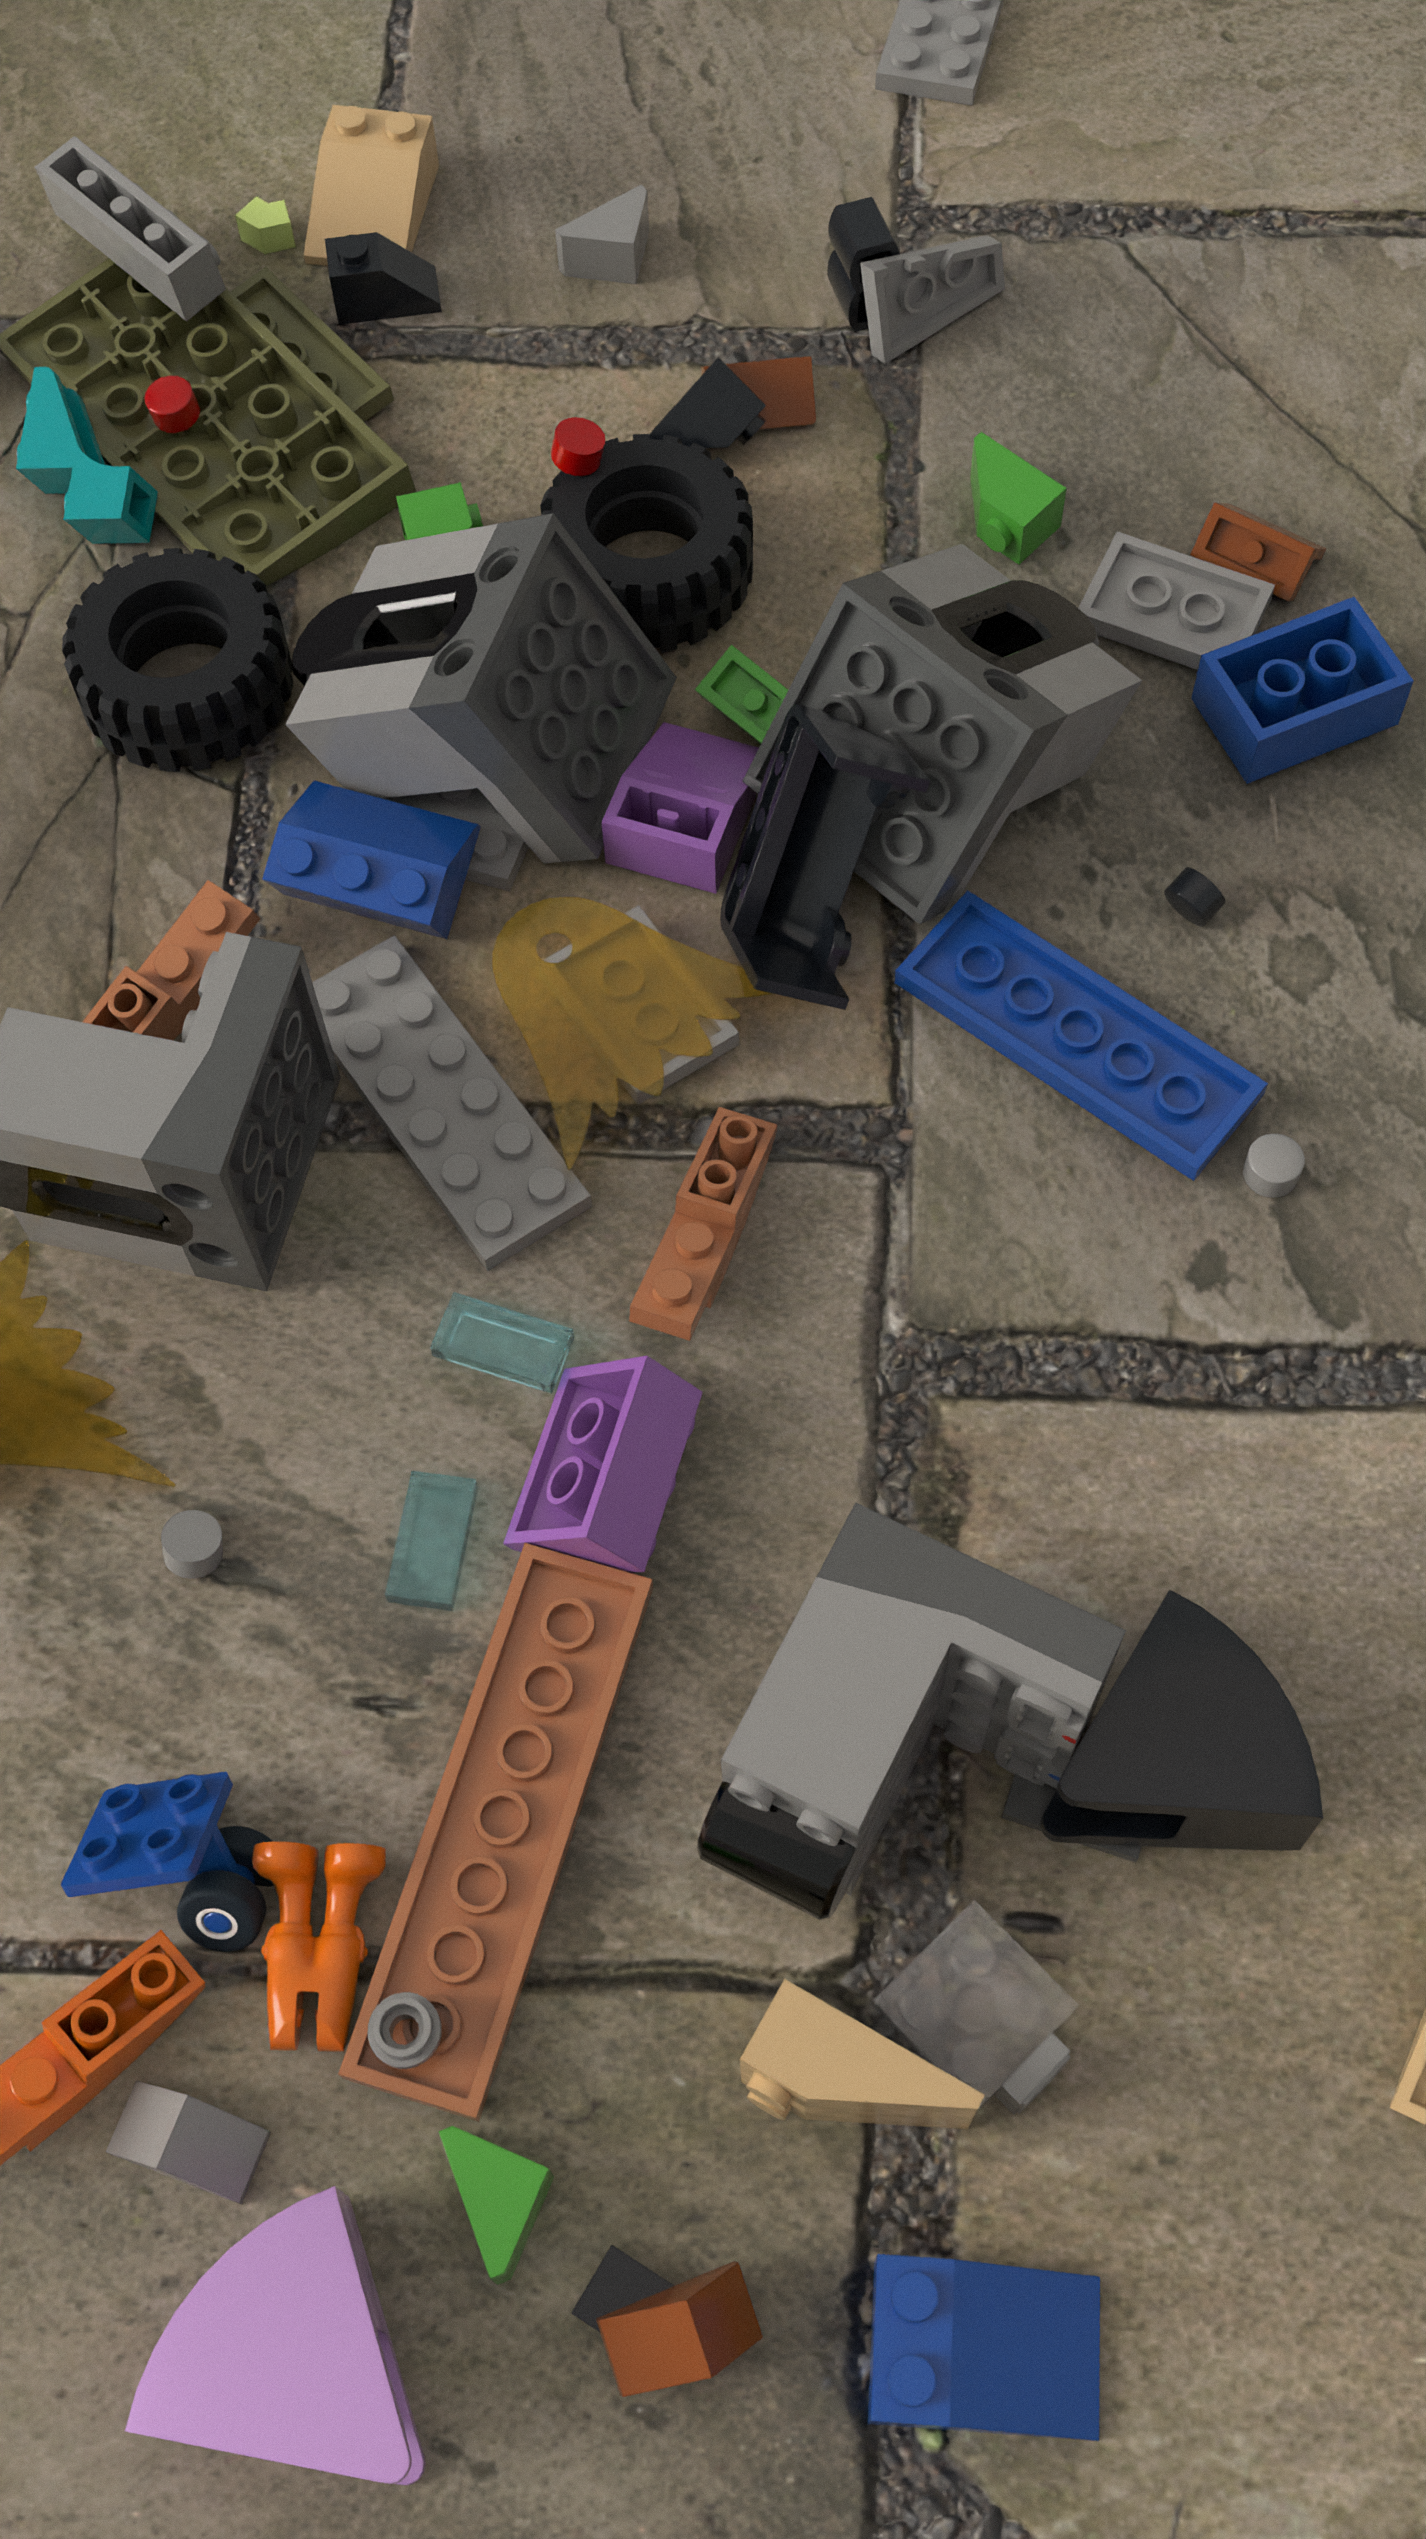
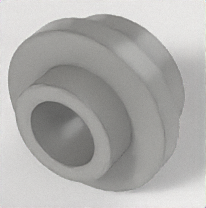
M411 1992L396 1993L381 2001L372 2012L368 2023V2041L374 2054L386 2065L397 2069L414 2068L426 2062L437 2050L442 2035L441 2019L435 2007L425 1997ZM404 2019L415 2020L419 2026L418 2035L415 2040L405 2045L396 2043L393 2039V2030L397 2023Z

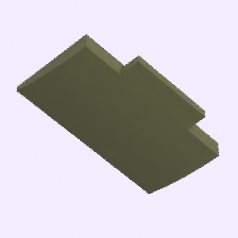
M108 258L0 333V353L30 385L32 383L34 367H49L59 376L61 383L66 388L73 389L82 397L104 462L108 466L132 467L158 491L154 514L192 553H194V549L210 551L215 554L216 560L219 561L225 556L243 565L245 572L250 571L256 574L266 586L326 554L381 519L398 506L396 496L416 492L408 464L365 423L366 420L394 401L390 385L267 267H264L232 291L226 288L225 291L188 321H185ZM171 375L182 377L190 383L200 407V414L195 424L185 431L179 433L163 432L155 426L145 404V393L148 387L161 377Z

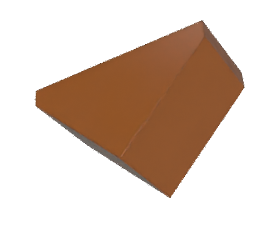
M737 2261L723 2265L596 2318L616 2384L622 2397L713 2378L763 2338L739 2262Z

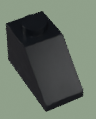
M378 232L325 239L329 279L338 325L442 312L436 268L431 263Z
M718 357L649 433V439L663 440L664 435L678 437L682 440V445L688 447L693 442L704 448L729 447L735 439L742 445H745L766 422L759 414L766 404Z

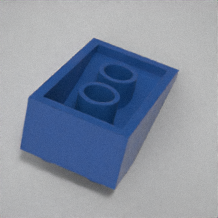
M877 2254L874 2261L868 2424L1099 2441L1100 2277L956 2259Z

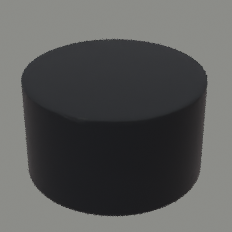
M1186 867L1164 891L1170 905L1181 916L1201 927L1205 926L1225 904V898L1220 890L1207 877L1190 867Z

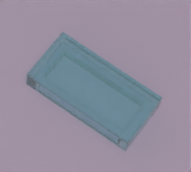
M453 1292L430 1349L434 1357L552 1394L573 1343L574 1332L572 1328Z
M411 1471L385 1592L388 1602L447 1611L454 1610L478 1492L476 1479Z

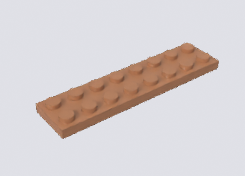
M524 1543L338 2075L342 2079L477 2122L480 2121L654 1588L653 1579ZM401 1992L416 1993L429 2000L437 2010L442 2024L441 2040L435 2053L423 2064L410 2069H397L386 2065L374 2054L368 2041V2023L374 2009L385 1998ZM404 2019L398 2022L393 2030L394 2041L401 2045L414 2041L419 2031L418 2023L412 2019Z

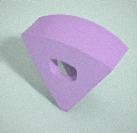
M334 2186L296 2202L261 2223L238 2241L199 2279L173 2314L153 2349L136 2389L125 2432L387 2484L410 2485L421 2478L426 2463L355 2214L350 2198Z

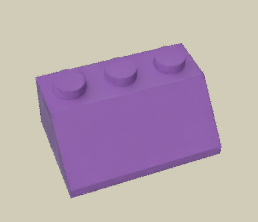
M649 1356L564 1369L503 1544L512 1550L522 1552L524 1543H528L626 1572H644L648 1559L651 1557L656 1546V1534L668 1498L675 1488V1476L687 1439L694 1429V1417L703 1392Z

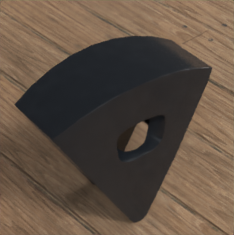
M1169 1590L1058 1782V1789L1042 1816L1040 1827L1048 1839L1063 1843L1288 1851L1301 1850L1322 1821L1323 1811L1319 1779L1310 1745L1298 1716L1277 1679L1257 1654L1228 1626L1201 1606Z

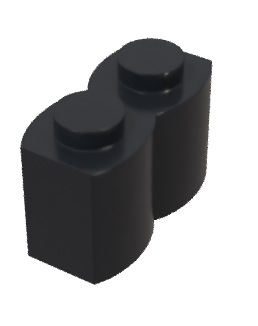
M872 197L837 205L831 214L828 225L829 239L834 250L829 258L827 275L854 332L868 329L860 263L900 254L898 246Z

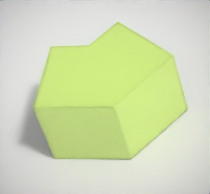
M256 196L235 215L241 241L263 254L296 247L284 200L267 203Z

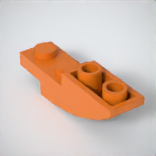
M162 1930L42 2021L43 2032L0 2065V2166L24 2146L31 2152L64 2125L127 2069L206 1987L205 1981Z

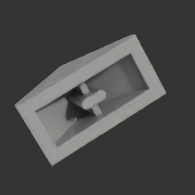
M639 185L555 229L559 271L567 277L637 284L649 235L647 190L642 185Z
M136 2081L106 2153L242 2205L271 2132L189 2095Z

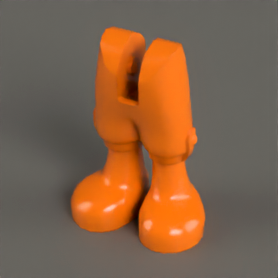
M261 1842L254 1845L253 1867L259 1875L272 1881L279 1899V1923L270 1928L261 1949L264 1960L267 1961V2014L270 2050L296 2051L298 2049L305 2010L303 2009L304 1992L319 1994L318 2009H315L317 2050L344 2052L355 2003L360 1963H363L364 1958L368 1955L362 1929L355 1925L357 1908L367 1884L379 1878L386 1867L385 1848L360 1843H338L326 1846L324 1857V1876L326 1880L324 1925L321 1926L319 1936L315 1937L313 1936V1927L310 1923L312 1894L317 1876L319 1850L311 1845L296 1842Z

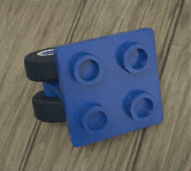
M227 1772L205 1775L189 1774L177 1779L138 1785L123 1784L108 1789L103 1793L63 1877L61 1886L67 1897H76L189 1881L177 1908V1919L183 1932L192 1941L207 1949L219 1952L238 1951L255 1941L266 1915V1902L256 1885L273 1886L272 1881L259 1875L253 1867L254 1845L273 1841L265 1834L249 1827L228 1826L218 1828L217 1823L233 1786Z

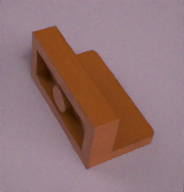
M811 356L726 364L766 404L759 413L766 420L760 429L811 425L815 423L816 412ZM701 366L702 374L709 368V366Z
M1214 502L1190 555L1275 584L1273 594L1286 601L1293 602L1313 560L1322 559L1326 548L1228 503Z

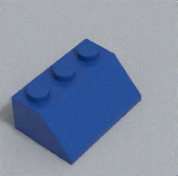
M314 780L279 822L262 880L283 895L448 939L481 826L469 821Z

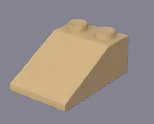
M332 105L320 140L303 255L305 264L328 266L325 239L347 235L378 232L408 251H413L439 168L432 116L356 106Z
M786 1979L783 1980L740 2058L741 2082L750 2090L747 2099L760 2109L785 2121L791 2111L804 2120L968 2129L985 2096L983 2093Z

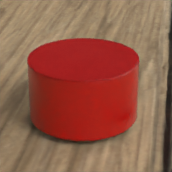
M172 375L161 377L154 381L145 393V404L155 426L163 432L179 433L193 426L199 417L200 407L190 383L182 377Z
M571 417L562 420L556 426L551 448L553 463L561 471L574 476H586L594 473L601 463L605 445V434L596 423L585 418Z

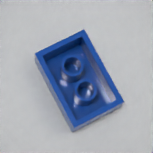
M1351 597L1202 654L1191 699L1246 784L1398 725L1413 684V679L1357 599Z

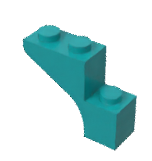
M34 367L31 388L26 398L27 410L22 438L17 447L16 470L45 494H65L63 520L92 544L149 543L158 491L130 466L105 465L82 397L73 389L66 388L61 383L59 376L49 367Z

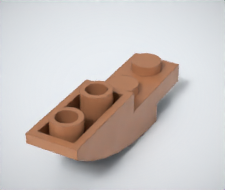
M207 880L138 971L135 972L128 966H125L82 1022L174 1040L182 1032L188 1012L190 1010H197L199 1006L200 996L198 989L200 980L212 952L219 951L226 932L248 936L259 922V916L253 909Z
M722 1107L718 1108L676 1195L675 1213L630 1305L629 1322L688 1341L691 1340L705 1307L711 1308L738 1244L777 1133V1124Z

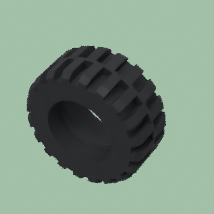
M649 434L633 435V440L619 442L617 437L605 441L600 466L594 473L586 476H574L560 471L552 480L553 487H550L545 492L540 504L541 515L554 513L654 648H660L661 653L675 651L678 649L677 644L688 641L691 646L708 637V629L719 630L732 618V611H736L742 606L748 595L747 586L752 582L753 576L752 506L748 503V492L743 482L736 476L734 477V470L719 457L712 460L711 452L694 442L690 447L682 445L680 438L664 435L663 440L649 439ZM639 531L667 532L688 541L687 544L674 552L651 558L628 557L606 548L614 540Z
M180 548L163 549V555L149 557L148 552L133 556V563L121 568L119 564H116L105 571L103 574L104 580L99 585L92 582L80 597L83 605L75 604L66 622L68 629L63 635L62 652L66 660L64 665L84 718L92 733L101 738L103 746L115 755L123 757L126 754L129 762L142 767L150 768L151 764L155 763L158 764L161 771L180 772V766H193L195 771L211 768L210 762L222 758L227 763L242 755L241 748L247 744L254 748L268 735L266 726L268 724L275 726L286 710L284 702H287L291 697L293 688L291 672L293 671V664L278 606L273 595L267 592L265 583L256 574L250 571L245 572L243 565L225 556L219 561L216 560L214 553L200 549H194L193 554H183ZM198 643L221 648V651L209 663L184 675L151 677L138 673L140 668L149 659L174 646Z

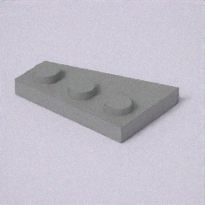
M985 235L860 263L872 356L886 364L1005 290L1002 243Z

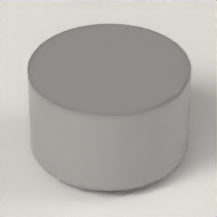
M1276 1133L1263 1135L1256 1139L1249 1148L1243 1166L1244 1180L1251 1190L1261 1196L1269 1198L1285 1196L1296 1187L1305 1164L1304 1153L1299 1144L1288 1136Z
M199 1510L183 1511L172 1516L162 1529L163 1560L167 1568L175 1575L189 1579L200 1578L213 1572L220 1564L223 1556L222 1530L218 1521L210 1514Z

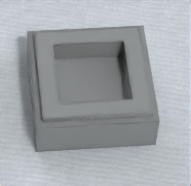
M1051 2032L1000 2086L996 2097L1013 2115L1016 2112L1020 2114L1065 2067L1071 2058L1069 2056L1071 2051Z

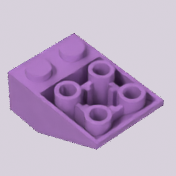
M663 722L622 774L601 823L605 863L716 894L757 795L742 780L759 747Z

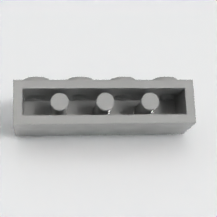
M76 136L72 137L35 166L55 214L185 321H188L226 290L217 267L221 264V260L211 243L204 237L199 236L179 220L172 211L164 208L138 184L129 180L114 168L107 159L99 156Z

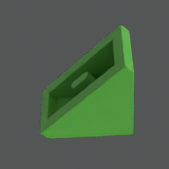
M451 2126L439 2131L488 2275L495 2284L499 2285L512 2279L554 2176L550 2169Z

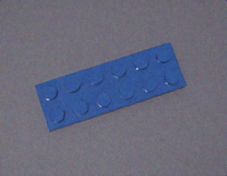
M968 890L895 970L894 983L1193 1181H1195L1264 1096L1268 1085L1267 1082Z

